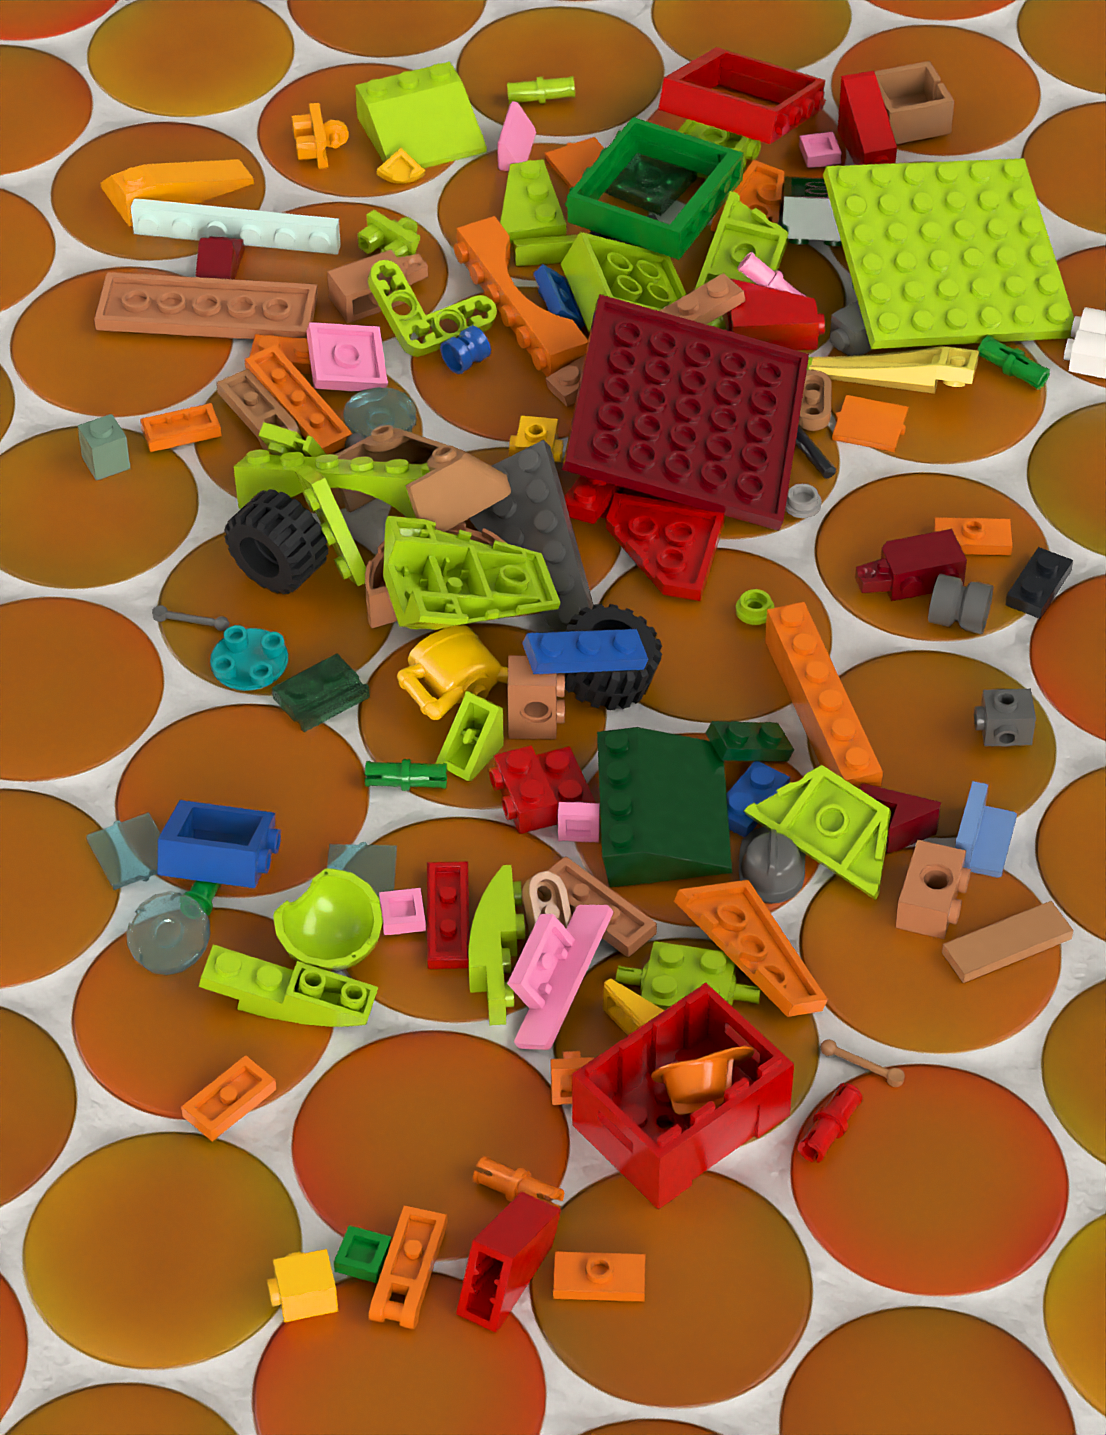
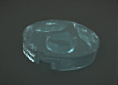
M377 387L363 390L352 396L345 404L343 419L344 424L353 434L360 433L365 438L371 436V432L374 429L383 425H391L393 428L412 433V428L414 425L416 426L417 410L413 400L405 393L393 388Z
M173 891L155 894L141 903L135 911L137 915L133 918L132 924L129 922L126 931L127 945L134 959L150 972L162 975L183 972L195 964L205 952L211 935L209 918L202 906L190 896L188 897Z

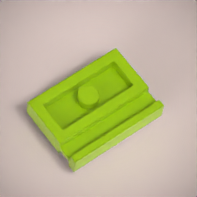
M263 422L258 436L268 446L267 451L270 453L283 455L289 452L303 453L304 457L326 455L325 451L313 437L307 435L306 440H303L298 432Z

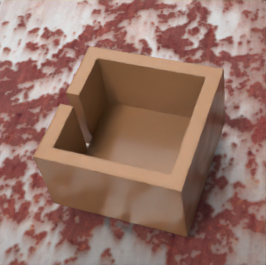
M930 61L874 71L896 144L951 133L954 100L944 83H940L941 78Z

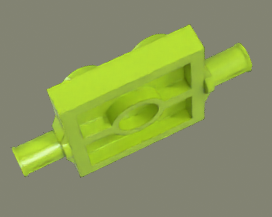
M654 941L650 960L643 969L618 965L616 982L641 986V997L664 1011L704 983L713 988L730 1005L733 1004L734 1000L759 1004L761 990L757 986L736 983V964L723 951Z

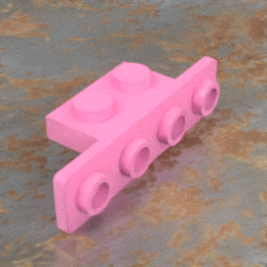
M578 905L567 928L561 924L554 914L539 915L507 983L529 1008L514 1040L519 1049L549 1050L552 1047L613 915V910L609 905Z

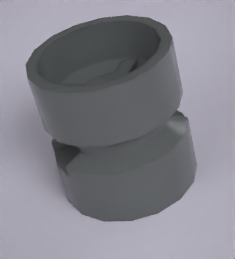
M939 574L931 598L928 622L950 627L957 621L965 631L983 634L991 607L993 585L971 581L967 586H964L961 578Z

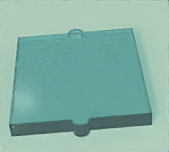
M149 812L124 822L115 821L111 827L86 835L87 842L113 890L140 880L146 882L151 876L158 873V838L161 833Z
M361 842L359 845L329 844L327 869L333 868L352 872L369 883L379 898V892L394 891L397 846L367 845L366 842Z

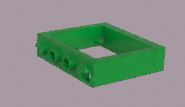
M632 117L621 131L618 130L611 144L607 148L602 149L595 163L591 167L586 168L579 182L569 189L570 192L565 202L568 223L680 260L726 202L730 191L734 192L743 180V152ZM637 153L709 176L671 224L598 201Z

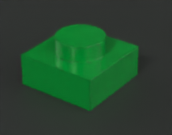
M349 1225L333 1262L334 1272L377 1283L392 1242V1237Z

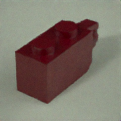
M947 529L886 541L881 549V559L857 566L855 579L862 593L887 591L891 601L914 598L933 593L939 574L961 578L964 585L967 559L953 530Z

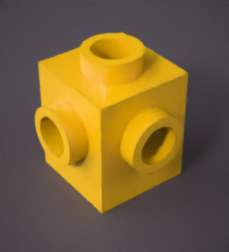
M521 416L517 435H511L509 457L544 440L551 447L554 461L561 462L564 442L558 439V419Z

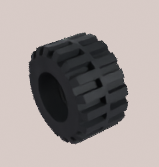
M272 489L260 491L228 521L224 529L226 533L224 536L225 542L229 546L228 550L239 568L264 589L268 588L271 592L277 594L279 592L283 595L289 594L298 589L325 563L329 551L326 545L327 539L321 531L322 527L314 519L312 513L304 508L295 498L292 499L288 494L278 493Z
M594 604L592 609L585 607L579 611L578 615L574 614L565 632L637 629L647 654L648 662L644 670L565 673L566 691L568 693L574 692L576 694L575 699L582 703L584 700L590 702L591 707L597 709L600 706H605L607 710H615L617 706L625 709L629 708L632 702L637 704L643 695L646 694L662 656L660 652L662 647L661 641L655 638L657 632L653 627L646 625L647 620L645 618L633 615L634 611L628 608L625 610L618 609V605L609 604L608 607H604L602 604Z

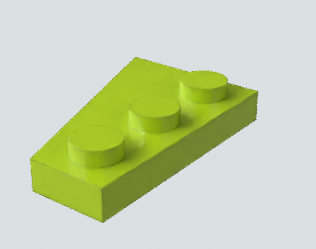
M310 465L296 470L295 473L304 489L303 495L312 512H316L321 522V531L327 539L326 544L328 546L332 545L338 556L334 559V562L341 577L344 580L349 578L357 586L364 584L366 566L326 478Z

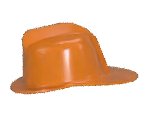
M735 1047L696 1060L672 1063L654 1070L651 1078L653 1081L664 1083L673 1111L677 1115L692 1114L709 1101H712L715 1104V1109H717L724 1103V1091L731 1087L732 1069L749 1060L755 1051L752 1047Z

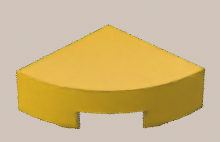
M400 148L377 169L376 174L386 181L406 184L423 177L425 170L408 153Z

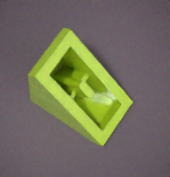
M466 691L435 764L447 763V771L467 781H472L493 758V755H496L504 746L503 708L470 691Z

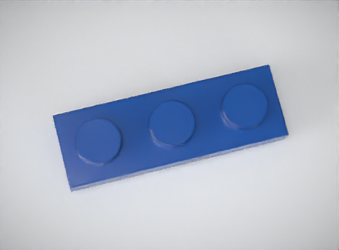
M637 629L527 633L522 643L533 674L644 670L648 662V657Z

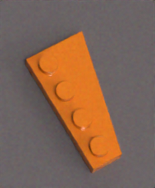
M749 880L678 890L674 902L787 1017L823 1011L828 1001L827 997Z

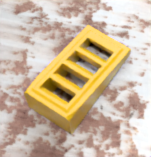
M611 978L604 982L603 1010L627 1035L664 1011Z

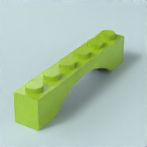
M267 450L250 451L242 460L234 465L238 508L240 509L263 490L268 491L272 489L278 493L283 492L288 494L290 498L302 493L304 489L295 471L310 465L326 478L330 488L355 490L376 497L396 508L407 518H416L406 485L430 472L427 463L422 465L408 464V461L404 459L375 462L370 457H357L352 460L338 459V456L333 454L304 457L303 453L300 452L274 455L269 454Z

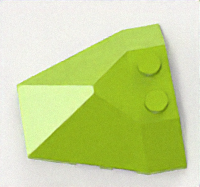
M387 516L385 522L383 578L399 627L438 630L451 626L559 608L560 600L542 553L497 540L494 541L493 546L470 539L472 533L459 530L458 535L435 529L436 522L426 519Z

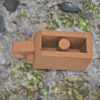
M388 250L327 271L329 299L347 323L381 312L382 310L368 285V276L372 266L381 260L392 261L399 266L407 282L411 285L428 277V265L423 261L422 257L419 254L396 257L392 250ZM382 273L378 277V280H386L388 285L392 279L391 276L385 277ZM391 288L389 290L388 296L392 293ZM396 301L392 303L391 306L393 308L395 306L404 304L405 302Z

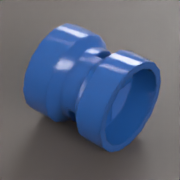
M472 325L461 331L458 338L451 337L444 341L440 346V352L449 369L454 373L461 374L471 367L472 362H481L488 358L491 354V347L486 335L478 327Z

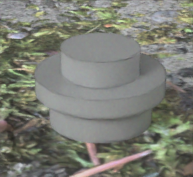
M794 485L788 491L785 510L797 518L812 517L821 509V497L818 491L811 485Z

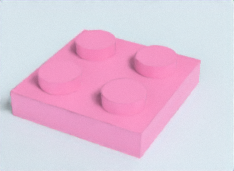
M309 322L306 333L314 389L385 393L388 381L380 327Z

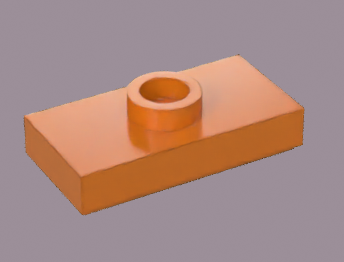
M212 403L140 419L141 429L150 452L222 436L221 426Z
M938 517L934 519V532L952 529L964 554H1012L1013 545L1010 519Z
M555 1251L553 1299L644 1302L646 1254Z

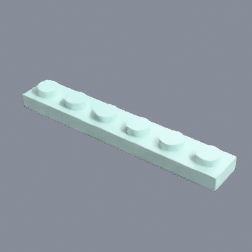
M136 198L133 199L131 205L134 234L198 241L202 237L209 238V236L243 239L244 245L337 255L341 246L339 219Z

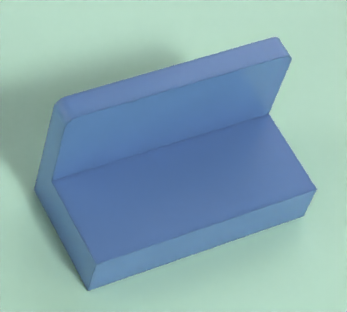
M972 781L955 848L966 851L964 868H969L974 873L999 878L1003 873L1017 813L986 806L989 784Z

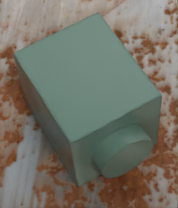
M113 414L77 425L82 458L96 481L131 469L127 438Z

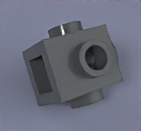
M1031 688L983 690L981 706H975L974 726L975 730H982L984 746L1032 745L1036 715Z

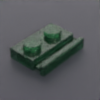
M337 653L273 686L272 696L290 718L301 725V730L306 732L370 698L369 686L367 684L363 685L359 680L358 674Z

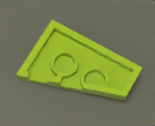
M543 159L510 164L500 222L510 236V243H512L513 239L566 235V221Z

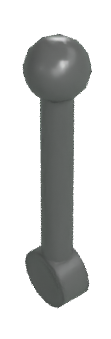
M162 605L152 609L153 619L158 622L172 619L215 626L219 631H225L229 627V620L224 616L214 619L167 611V608Z

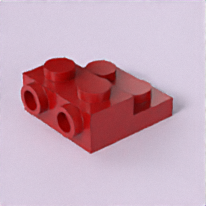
M532 745L493 755L494 767L488 769L490 782L494 791H501L503 796L501 797V804L507 820L513 819L519 835L557 825L559 802L596 803L570 746L536 755Z

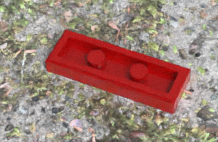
M468 861L427 862L428 969L469 968Z

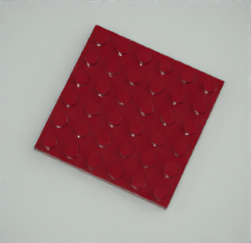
M599 294L591 324L562 470L706 511L725 513V516L779 531L784 521L809 354Z

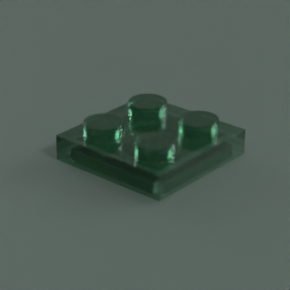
M637 153L604 193L662 216L695 182L697 172Z

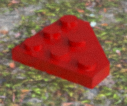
M615 492L606 517V529L663 595L701 601L725 523V513L706 511L685 504Z

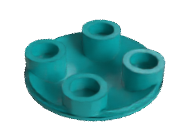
M234 625L225 630L224 638L214 647L210 658L211 670L216 679L229 688L242 691L257 690L272 684L284 673L288 664V650L283 636L278 632L257 628L245 629L243 626Z

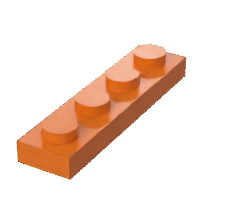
M276 344L244 359L245 369H249L296 421L301 435L305 439L307 435L313 437L326 454H333L345 448L347 438L353 433Z

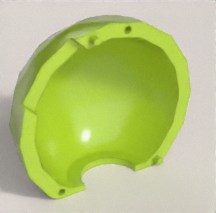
M333 868L324 869L312 879L311 885L301 897L293 902L285 901L273 914L276 935L289 956L296 962L299 961L330 972L344 970L363 961L375 948L383 923L380 899L369 883L352 872Z

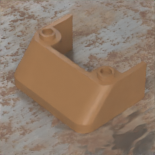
M391 425L377 427L371 432V436L336 454L338 459L352 460L357 457H370L375 462L404 459L408 461V464L422 465L427 463L430 472L406 485V489L416 518L436 522L435 529L444 532L506 498L511 493V487L505 473L454 446L393 428ZM339 488L346 510L350 513L376 499V497L360 491Z

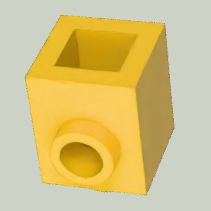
M327 1249L308 1253L295 1252L284 1258L273 1260L275 1278L267 1279L271 1305L272 1307L281 1306L284 1323L338 1312L336 1285Z

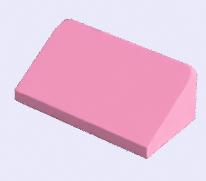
M513 101L509 106L498 141L499 171L509 172L510 164L528 161L536 135V130L520 105Z

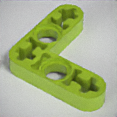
M381 260L376 262L370 270L368 276L369 288L402 349L411 356H424L439 350L444 341L451 337L458 338L461 331L472 325L484 332L491 328L497 316L496 304L492 299L482 295L468 298L425 315L403 272L396 263L389 260ZM380 273L385 277H392L389 285L386 280H378ZM391 288L392 293L388 296L389 290ZM396 301H403L408 304L411 312L407 315H398L393 311L391 305ZM475 308H477L479 312L487 313L485 319H483L480 315L471 317L474 313ZM471 317L466 325L465 319ZM443 319H451L457 324L458 331L447 333L441 329L439 322ZM412 333H415L417 337L426 335L423 343L420 344L418 340H411Z

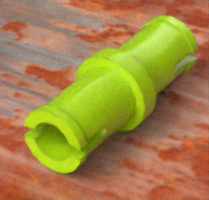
M542 76L537 77L536 81L507 83L509 104H512V101L528 102L537 100L541 104L546 103L547 99L575 98L573 76L545 80Z

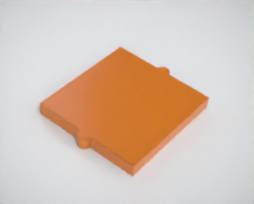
M594 136L576 143L569 142L567 146L546 152L545 159L566 185L571 188L579 182L586 168L591 167L595 163L604 147Z
M846 395L841 411L837 412L835 416L836 425L832 434V440L895 452L900 435L905 434L906 426L904 423L909 407Z

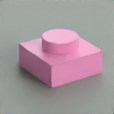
M833 132L800 136L799 147L807 168L841 163V151Z
M559 802L558 841L599 842L600 804Z
M421 888L379 892L384 935L426 931Z

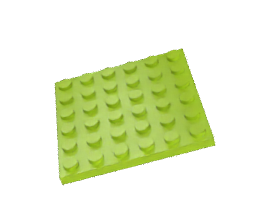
M1024 158L826 166L823 178L871 349L981 343L987 335L992 336L999 342L1073 338L1071 337L1074 316Z

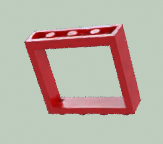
M715 47L664 77L658 110L763 143L772 144L822 111L826 99H823L826 80ZM721 85L780 104L770 108L711 89Z

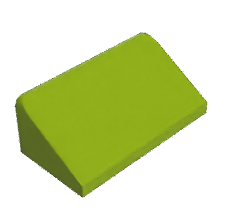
M578 234L513 239L512 245L516 266L561 263Z

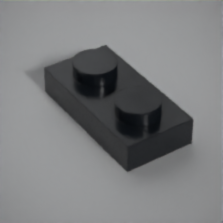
M1038 547L1007 593L1005 606L1041 619L1071 573L1073 560Z

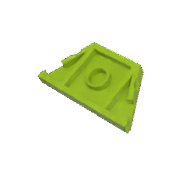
M730 191L695 289L723 273L730 279L756 284L741 271L737 270L740 262L748 253L753 252L758 259L773 271L778 270L788 243L789 232L777 223L770 222L766 215L757 208L754 210L748 208L740 202V195Z
M821 765L806 773L800 781L786 784L777 789L778 793L756 805L752 803L744 810L748 817L768 830L776 829L777 833L790 838L798 847V850L874 900L879 896L891 811L888 807L825 766Z

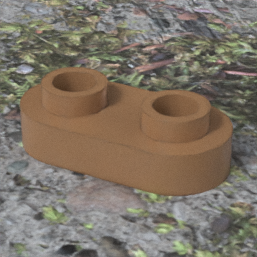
M807 370L798 425L803 429L815 431L825 428L830 422L831 379L822 371Z
M548 871L539 872L529 878L522 888V899L529 935L540 914H554L561 924L567 928L572 915L567 890L562 879ZM537 890L544 895V902L538 898Z

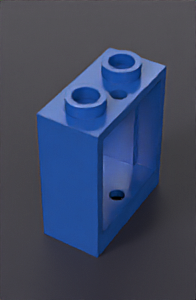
M179 800L158 838L157 875L255 888L262 873L267 874L269 871L272 853L277 854L279 851L281 830L275 829V813Z

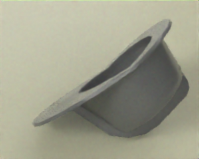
M765 827L757 828L743 838L740 846V881L749 880L764 903L785 902L795 897L803 886L805 879V853L798 850V847L790 838L777 833L776 829H771L770 831Z

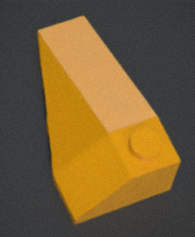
M239 159L142 164L109 176L101 182V188L128 226L131 227L133 226L131 205L134 198L197 204L254 184V178Z

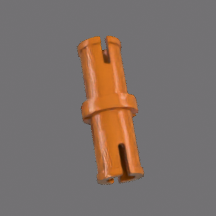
M483 1156L476 1166L491 1172L492 1176L474 1170L473 1182L505 1194L508 1201H513L521 1192H524L557 1208L561 1207L546 1200L545 1196L563 1202L564 1190L532 1178L530 1171L523 1168L511 1169L491 1160L487 1156Z

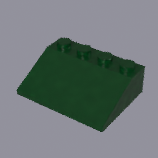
M640 727L597 732L602 858L609 887L733 873L724 760L720 759L712 743L708 740Z

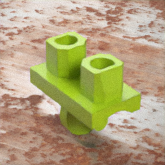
M373 210L367 214V227L358 233V246L367 254L379 248L381 253L392 250L396 257L414 255L420 240V235L417 234V222L410 217H404L399 221L390 220L376 210Z

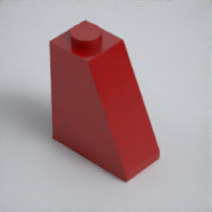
M874 71L841 76L837 130L855 165L896 163L897 145Z
M731 279L744 291L746 301L726 312L728 331L793 350L818 349V335H824L825 319L823 313L817 312L815 298Z
M521 1192L472 1240L456 1311L457 1315L495 1333L501 1328L553 1246L561 1213L560 1208Z

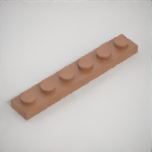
M723 273L660 311L702 324H708L746 300L744 291ZM585 355L545 378L548 389L567 407L576 402Z

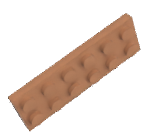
M107 272L94 319L96 330L253 340L255 334L307 338L306 331L309 322H313L318 288L317 284Z

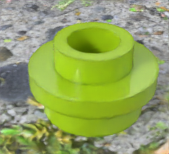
M751 589L744 592L737 601L736 615L744 623L761 625L766 623L767 609L775 608L774 603L765 591Z

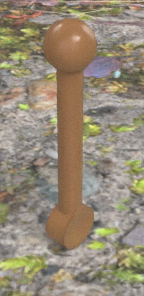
M831 1039L824 1040L821 1043V1052L826 1056L836 1055L886 1077L888 1084L893 1087H899L904 1082L905 1074L900 1068L886 1069L837 1047L836 1042Z

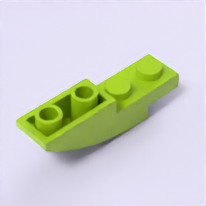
M503 865L489 883L477 907L470 933V993L487 992L489 1026L506 1025V1007H514V992L507 984L508 982H504V973H511V956H518L517 939H525L524 913L516 914L515 906H522L521 881H513L511 865Z
M214 944L199 983L201 988L238 999L237 1009L299 1024L334 1027L366 1025L378 990L377 986L297 961L294 970Z

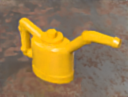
M466 625L443 628L420 641L409 654L407 659L409 667L401 669L397 674L400 687L406 689L420 706L422 713L432 720L442 718L455 704H461L466 691H470L485 699L497 682L508 684V667L501 666L478 639L477 634ZM423 679L439 699L432 697L418 680Z

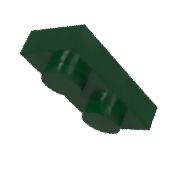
M711 721L706 731V735L720 759L724 761L788 762L794 752L793 746L779 723Z

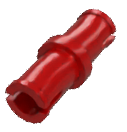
M844 1083L839 1084L827 1105L817 1110L813 1117L814 1124L804 1139L798 1144V1151L806 1160L813 1163L816 1160L817 1163H820L835 1139L841 1138L848 1128L847 1121L863 1100L862 1093L858 1088L849 1083L846 1084V1087Z

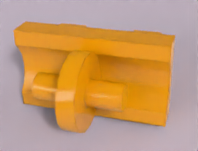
M319 103L309 104L310 114L292 116L294 139H296L298 160L316 159L318 169L328 168L325 147L339 148L345 144L349 136L348 129L339 120L331 119L323 124Z

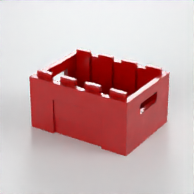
M704 983L572 1073V1126L657 1209H660L691 1187L692 1180L754 1136L758 1139L790 1116L794 1063L713 988ZM752 1046L755 1051L749 1060L732 1069L731 1087L724 1091V1103L717 1109H715V1104L709 1101L692 1114L677 1115L673 1111L664 1083L653 1081L651 1078L654 1070L672 1063L696 1060L735 1047ZM661 1120L671 1121L673 1126L668 1129H662L657 1123Z

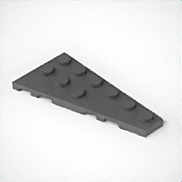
M542 440L492 465V467L507 475L511 493L506 498L469 519L481 533L485 528L508 544L542 553L559 597L560 606L558 609L539 613L553 632H565L574 614L578 615L579 611L585 607L592 609L594 604L552 450Z

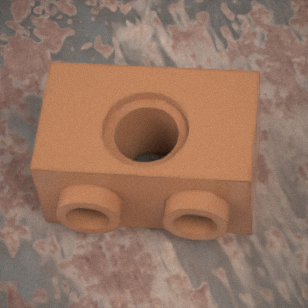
M509 656V739L556 740L557 723H565V700L557 699V697L565 696V673L533 674L527 656Z
M917 840L898 901L895 928L945 939L949 923L957 924L962 905V900L956 899L958 892L966 893L969 884L971 869L964 868L965 850Z

